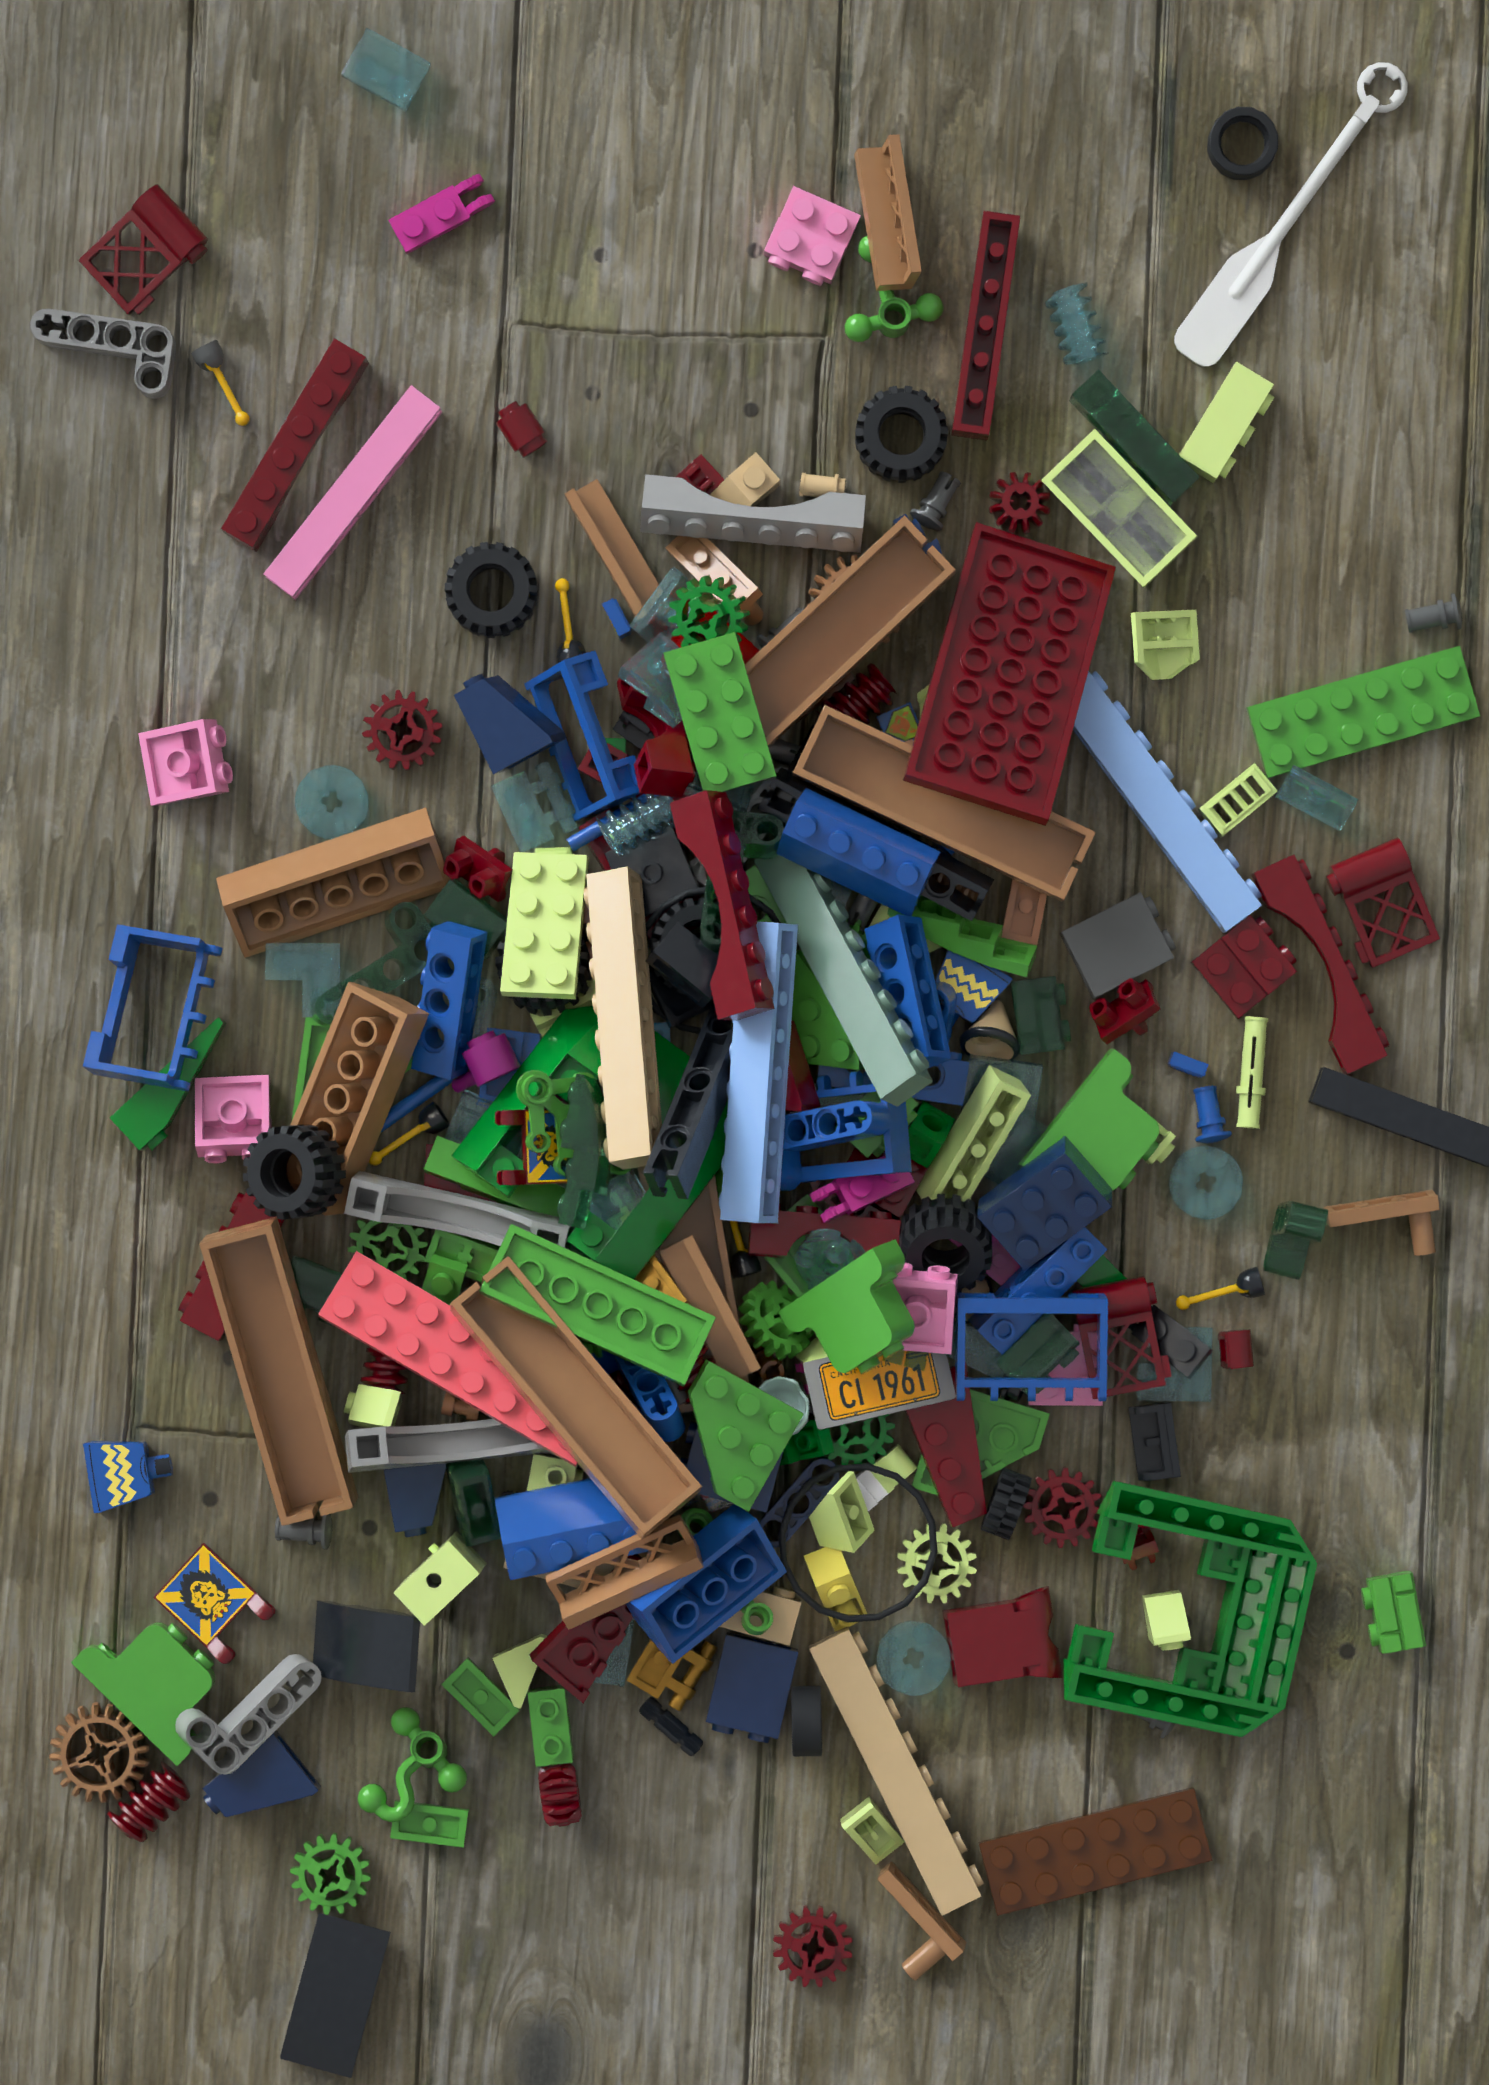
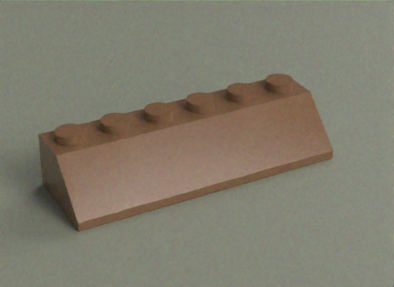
M426 807L216 878L223 908L244 958L454 888L451 878L443 873L445 859Z
M348 982L291 1122V1125H313L318 1127V1131L325 1130L330 1134L328 1141L336 1140L340 1146L336 1150L338 1155L343 1154L345 1162L341 1163V1170H346V1178L340 1180V1184L344 1188L341 1194L334 1195L337 1202L333 1206L326 1207L327 1211L322 1213L325 1216L344 1214L351 1178L358 1171L365 1172L429 1015L428 1012L400 997L353 982ZM292 1153L287 1163V1177L291 1186L297 1190L302 1180V1167L298 1158Z

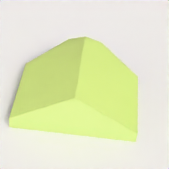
M1196 610L1131 613L1134 663L1151 680L1172 679L1186 667L1200 660Z

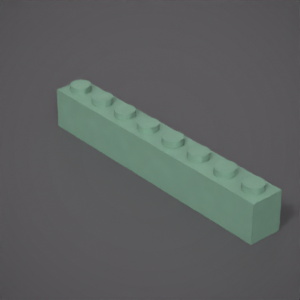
M778 843L754 860L787 924L798 925L797 943L880 1099L898 1107L933 1082L927 1071L930 1067L929 1062L920 1050L915 1049L911 1041L913 1033L907 1023L899 1019L894 1009L897 1007V1003L889 991L881 986L878 980L881 977L880 971L870 959L866 958L862 950L865 948L862 938L855 930L850 928L846 921L849 918L847 910L838 900H835L830 891L833 889L830 879L776 854L779 846Z

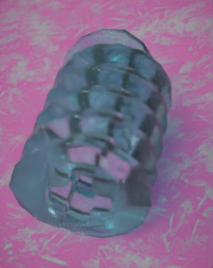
M1087 282L1058 290L1045 302L1046 308L1058 309L1050 315L1049 319L1052 323H1062L1054 330V335L1056 337H1066L1058 344L1059 350L1071 351L1063 358L1065 365H1080L1109 354V352H1098L1097 350L1106 342L1105 338H1093V334L1101 329V325L1089 324L1088 322L1097 314L1096 310L1084 309V306L1092 301V297L1080 296L1079 294L1088 286Z
M645 794L646 802L643 803L634 796L632 797V810H629L621 803L619 804V817H616L608 810L606 812V824H603L596 818L599 828L610 848L621 857L626 854L625 843L633 850L639 847L638 836L646 843L651 841V829L659 836L664 834V822L669 827L675 828L670 802H673L672 797Z

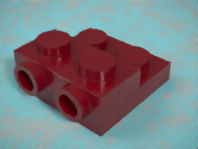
M1248 915L1191 962L1237 1019L1242 1017L1297 972L1292 966L1297 962L1296 958L1285 945L1277 948L1269 938L1274 932L1261 916L1254 920L1251 915Z

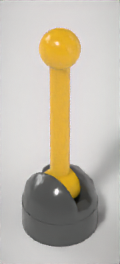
M214 340L193 351L191 355L196 364L203 370L214 372L236 414V423L240 426L247 425L250 417L248 413L242 411L219 368L223 363L224 356L218 341Z

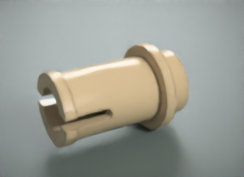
M802 473L799 496L819 497L828 492L845 493L846 479L839 478V474H835V477Z

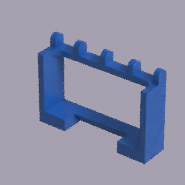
M595 650L565 659L524 683L526 691L531 690L538 710L563 730L549 693V685L552 681L564 679L607 796L595 803L589 800L567 739L549 748L550 756L555 755L565 781L561 783L563 791L568 790L576 813L573 814L575 822L609 808L612 809L640 794L634 769L635 756L632 755L613 761L588 694L608 685Z
M117 924L109 955V961L117 966V971L102 1032L91 1031L83 1067L93 1075L189 1091L190 1083L179 1080L184 1058L197 1059L198 1055L197 1050L187 1048L193 1022L205 1024L207 1017L204 1014L195 1012L201 987L214 988L215 980L204 977L209 955L221 956L223 948L206 944L200 938ZM140 943L196 952L193 973L167 1074L111 1064Z
M860 1071L850 1073V1087L832 1089L831 1079L828 1075H821L817 1079L818 1090L816 1093L818 1098L877 1091L873 1084L864 1085L863 1075ZM880 1099L881 1103L890 1109L892 1116L891 1125L884 1133L886 1158L801 1167L802 1179L800 1183L912 1172L906 1101L897 1107Z
M957 1293L956 1400L964 1401L966 1396L965 1387H990V1401H998V1388H1027L1028 1401L1036 1400V1388H1065V1401H1073V1388H1098V1401H1107L1108 1298L1106 1294L1068 1293V1298L995 1297L994 1293ZM965 1314H1097L1096 1377H965Z

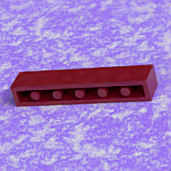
M983 211L951 436L985 441L989 437L1018 239L1019 215Z

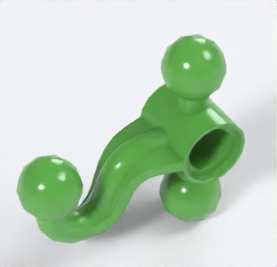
M865 236L859 242L858 253L863 260L872 263L868 237ZM893 290L879 291L882 304L880 305L878 315L868 317L864 314H854L846 320L844 329L847 337L854 342L868 340L873 331L879 330L886 337L898 338L908 330L910 320L920 318L926 322H933L939 319L944 310L943 302L936 294L925 293L916 300L915 304L909 306L904 299L895 297ZM895 310L902 314L904 321L898 325H892L886 321L884 315L889 311Z
M402 1707L396 1710L391 1718V1727L394 1732L401 1736H408L411 1739V1756L401 1764L395 1777L400 1803L396 1807H389L386 1804V1792L377 1784H367L362 1787L357 1797L358 1804L362 1810L368 1813H375L379 1818L388 1822L400 1821L406 1818L412 1811L415 1798L410 1777L420 1766L435 1768L439 1773L438 1783L447 1792L452 1793L461 1790L467 1781L465 1769L459 1764L449 1763L446 1759L448 1751L445 1742L434 1732L423 1731L419 1727L420 1717L412 1708ZM431 1740L436 1741L438 1750L435 1756L430 1759L422 1758L420 1748L423 1743Z

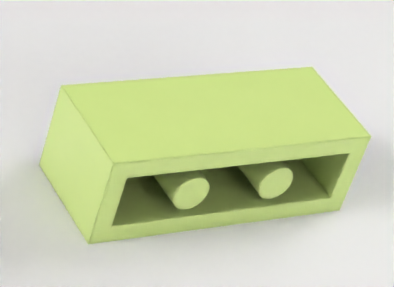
M1235 362L1176 461L1212 483L1215 482L1219 475L1226 478L1236 462V459L1231 457V454L1237 444L1245 447L1256 429L1250 425L1257 412L1264 416L1275 398L1269 394L1274 384L1240 363Z

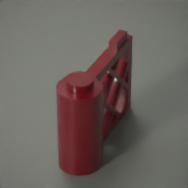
M157 184L144 192L136 200L132 208L78 261L127 314L130 315L135 311L140 315L155 301L151 294L183 263L189 261L191 264H194L203 257L208 250L205 247L208 238ZM131 222L141 231L140 247L121 246V232ZM115 238V246H107ZM147 238L155 247H147ZM102 250L115 251L114 272H100L91 260ZM121 251L140 252V273H120ZM146 252H160L170 264L159 274L146 273ZM106 277H114V286ZM120 277L139 278V293L130 302L120 294ZM146 278H154V279L145 287Z
M1398 837L1329 867L1331 874L1326 875L1327 883L1334 896L1340 894L1343 898L1359 937V941L1353 944L1362 964L1369 962L1370 966L1374 968L1440 939L1413 874L1408 854ZM1408 882L1413 894L1407 909L1388 902L1394 887ZM1386 891L1383 899L1375 896ZM1368 898L1381 903L1373 923L1360 919L1354 904ZM1415 903L1417 904L1420 914L1412 911L1415 906ZM1386 906L1405 913L1397 933L1378 926ZM1410 915L1424 921L1428 935L1416 940L1402 936ZM1363 924L1371 927L1368 936ZM1376 930H1379L1395 938L1390 950L1376 957L1371 942ZM1400 939L1409 942L1405 945L1398 947Z
M1145 1276L1071 1290L1072 1293L1106 1294L1108 1298V1333L1115 1337V1340L1107 1350V1358L1119 1341L1137 1352L1126 1371L1107 1359L1109 1366L1123 1374L1114 1388L1107 1389V1397L1166 1386L1165 1378L1172 1377L1168 1355L1160 1356L1151 1311V1305L1157 1304L1154 1283H1146ZM1076 1314L1088 1378H1094L1097 1374V1367L1094 1368L1092 1354L1097 1357V1352L1090 1348L1087 1332L1097 1330V1314ZM1145 1321L1148 1338L1139 1349L1122 1338L1130 1324ZM1124 1325L1119 1334L1109 1329ZM1149 1343L1151 1347L1152 1357L1144 1353V1350L1146 1349ZM1140 1356L1154 1364L1157 1380L1140 1382L1129 1374ZM1126 1377L1136 1383L1121 1386ZM1090 1388L1092 1399H1098V1388Z

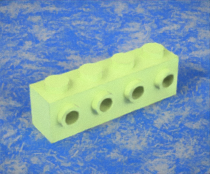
M991 1065L988 1066L917 1187L916 1191L921 1199L928 1196L931 1200L937 1199V1194H945V1198H952V1195L955 1194L960 1195L963 1202L967 1199L971 1200L974 1191L987 1173L994 1157L1006 1141L1010 1130L1031 1097V1094L1021 1080Z

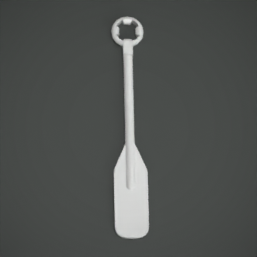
M1378 62L1368 66L1361 73L1357 81V93L1362 104L1269 234L1233 254L1226 261L1180 325L1174 336V343L1176 349L1192 362L1201 367H1209L1220 360L1269 291L1273 282L1280 243L1372 114L1374 112L1387 113L1393 111L1404 102L1408 83L1404 73L1397 66ZM1386 70V76L1390 77L1393 81L1399 80L1401 89L1395 90L1394 94L1389 98L1391 104L1379 105L1380 101L1371 94L1366 96L1364 85H1370L1371 81L1376 77L1374 71Z

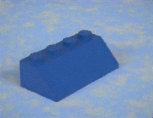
M805 788L796 801L783 830L776 854L906 916H912L941 853L808 788Z
M591 1478L495 1498L502 1546L510 1580L560 1570L637 1534ZM638 1547L629 1551L628 1556L645 1553L649 1550Z
M735 1504L693 1536L699 1546L704 1568L626 1603L635 1621L672 1664L787 1573L758 1520Z

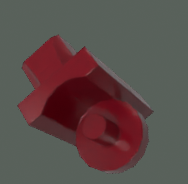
M466 836L457 838L454 852L446 857L443 873L452 880L459 877L467 880L470 892L479 899L488 895L495 901L500 902L506 897L505 887L513 869L504 864L505 853L500 849L493 848L487 852Z
M1129 978L1119 985L1117 990L1118 998L1112 1002H1108L1105 998H1099L1090 1004L1089 1009L1092 1018L1096 1023L1100 1038L1105 1044L1108 1045L1132 1029L1140 1036L1148 1032L1145 1020L1153 1016L1161 1008L1154 996L1153 985L1147 979L1138 983L1134 979Z

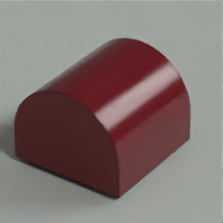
M1251 1329L1220 1331L1218 1341L1221 1367L1225 1369L1253 1367Z

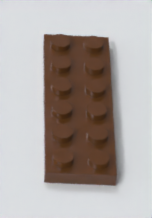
M1193 1787L978 1842L997 1916L1213 1861Z

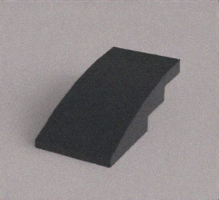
M317 1601L313 1664L318 1666L321 1671V1677L382 1689L415 1692L420 1621L414 1615L389 1609H373L361 1605Z
M322 1913L318 1914L280 2059L352 2078L391 1932Z

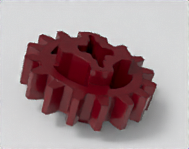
M396 690L395 699L391 701L385 694L382 695L384 705L379 707L371 704L370 708L375 715L373 718L364 717L363 720L371 726V730L362 732L364 738H372L373 740L366 747L369 752L379 751L376 761L379 763L383 762L386 758L390 759L389 768L392 770L396 768L398 762H402L405 771H409L410 762L414 760L422 767L424 765L422 759L424 754L430 757L435 756V753L430 748L432 743L441 744L442 742L439 737L434 735L435 731L443 729L441 723H433L432 720L439 714L437 709L427 711L426 708L428 707L429 700L424 698L419 703L416 702V693L413 691L410 692L407 699L403 698L400 690ZM402 706L400 713L390 719L383 717L389 710ZM416 710L425 718L427 730L416 725L414 721ZM407 720V726L412 730L411 735H404L399 743L398 734L393 729L395 726H401L403 721ZM378 731L388 734L391 740L389 751L381 744ZM415 742L422 744L415 752L403 755L406 747Z
M1067 1467L1062 1468L1061 1476H1056L1052 1469H1048L1049 1479L1044 1481L1039 1476H1036L1035 1481L1039 1486L1036 1490L1029 1488L1028 1494L1032 1496V1500L1026 1501L1023 1507L1031 1509V1514L1024 1517L1026 1523L1035 1522L1036 1525L1031 1533L1035 1536L1043 1532V1543L1046 1545L1052 1538H1055L1058 1548H1063L1064 1542L1067 1539L1070 1540L1074 1547L1078 1546L1077 1536L1082 1535L1086 1539L1091 1538L1087 1528L1089 1526L1097 1527L1098 1522L1093 1517L1094 1514H1097L1099 1506H1095L1094 1501L1099 1500L1102 1496L1100 1493H1091L1089 1491L1094 1485L1092 1480H1088L1085 1483L1080 1482L1083 1474L1081 1471H1077L1073 1477H1070ZM1062 1483L1072 1484L1083 1493L1073 1496L1064 1491ZM1049 1488L1051 1496L1047 1504L1038 1508L1041 1495ZM1059 1498H1063L1066 1503H1076L1072 1505L1073 1507L1067 1509L1068 1516L1062 1517L1059 1512H1050L1058 1506L1057 1500ZM1087 1507L1085 1519L1077 1527L1075 1518L1079 1510ZM1054 1520L1061 1524L1063 1532L1053 1531L1042 1522Z
M807 1905L803 1906V1915L798 1916L793 1910L789 1912L792 1922L788 1924L780 1921L779 1927L784 1933L783 1935L777 1934L773 1937L774 1942L781 1944L780 1948L773 1950V1956L783 1957L784 1959L778 1965L779 1970L782 1971L789 1968L791 1971L788 1978L791 1982L797 1976L802 1977L803 1987H807L810 1979H815L817 1986L822 1987V1978L826 1976L832 1982L836 1981L834 1971L836 1969L844 1972L847 1970V1966L842 1959L852 1958V1951L844 1948V1945L853 1942L852 1936L842 1935V1932L847 1928L846 1922L836 1924L837 1913L833 1911L826 1917L823 1915V1906L820 1905L816 1910V1914L810 1913ZM810 1922L809 1929L801 1934H792L797 1927ZM824 1925L835 1934L838 1944L827 1940L823 1933ZM815 1931H817L818 1945L823 1948L816 1949L811 1961L808 1962L809 1954L807 1947L803 1943H810ZM788 1949L798 1952L802 1959L801 1967L791 1959ZM826 1958L833 1959L826 1967L815 1970L816 1964Z

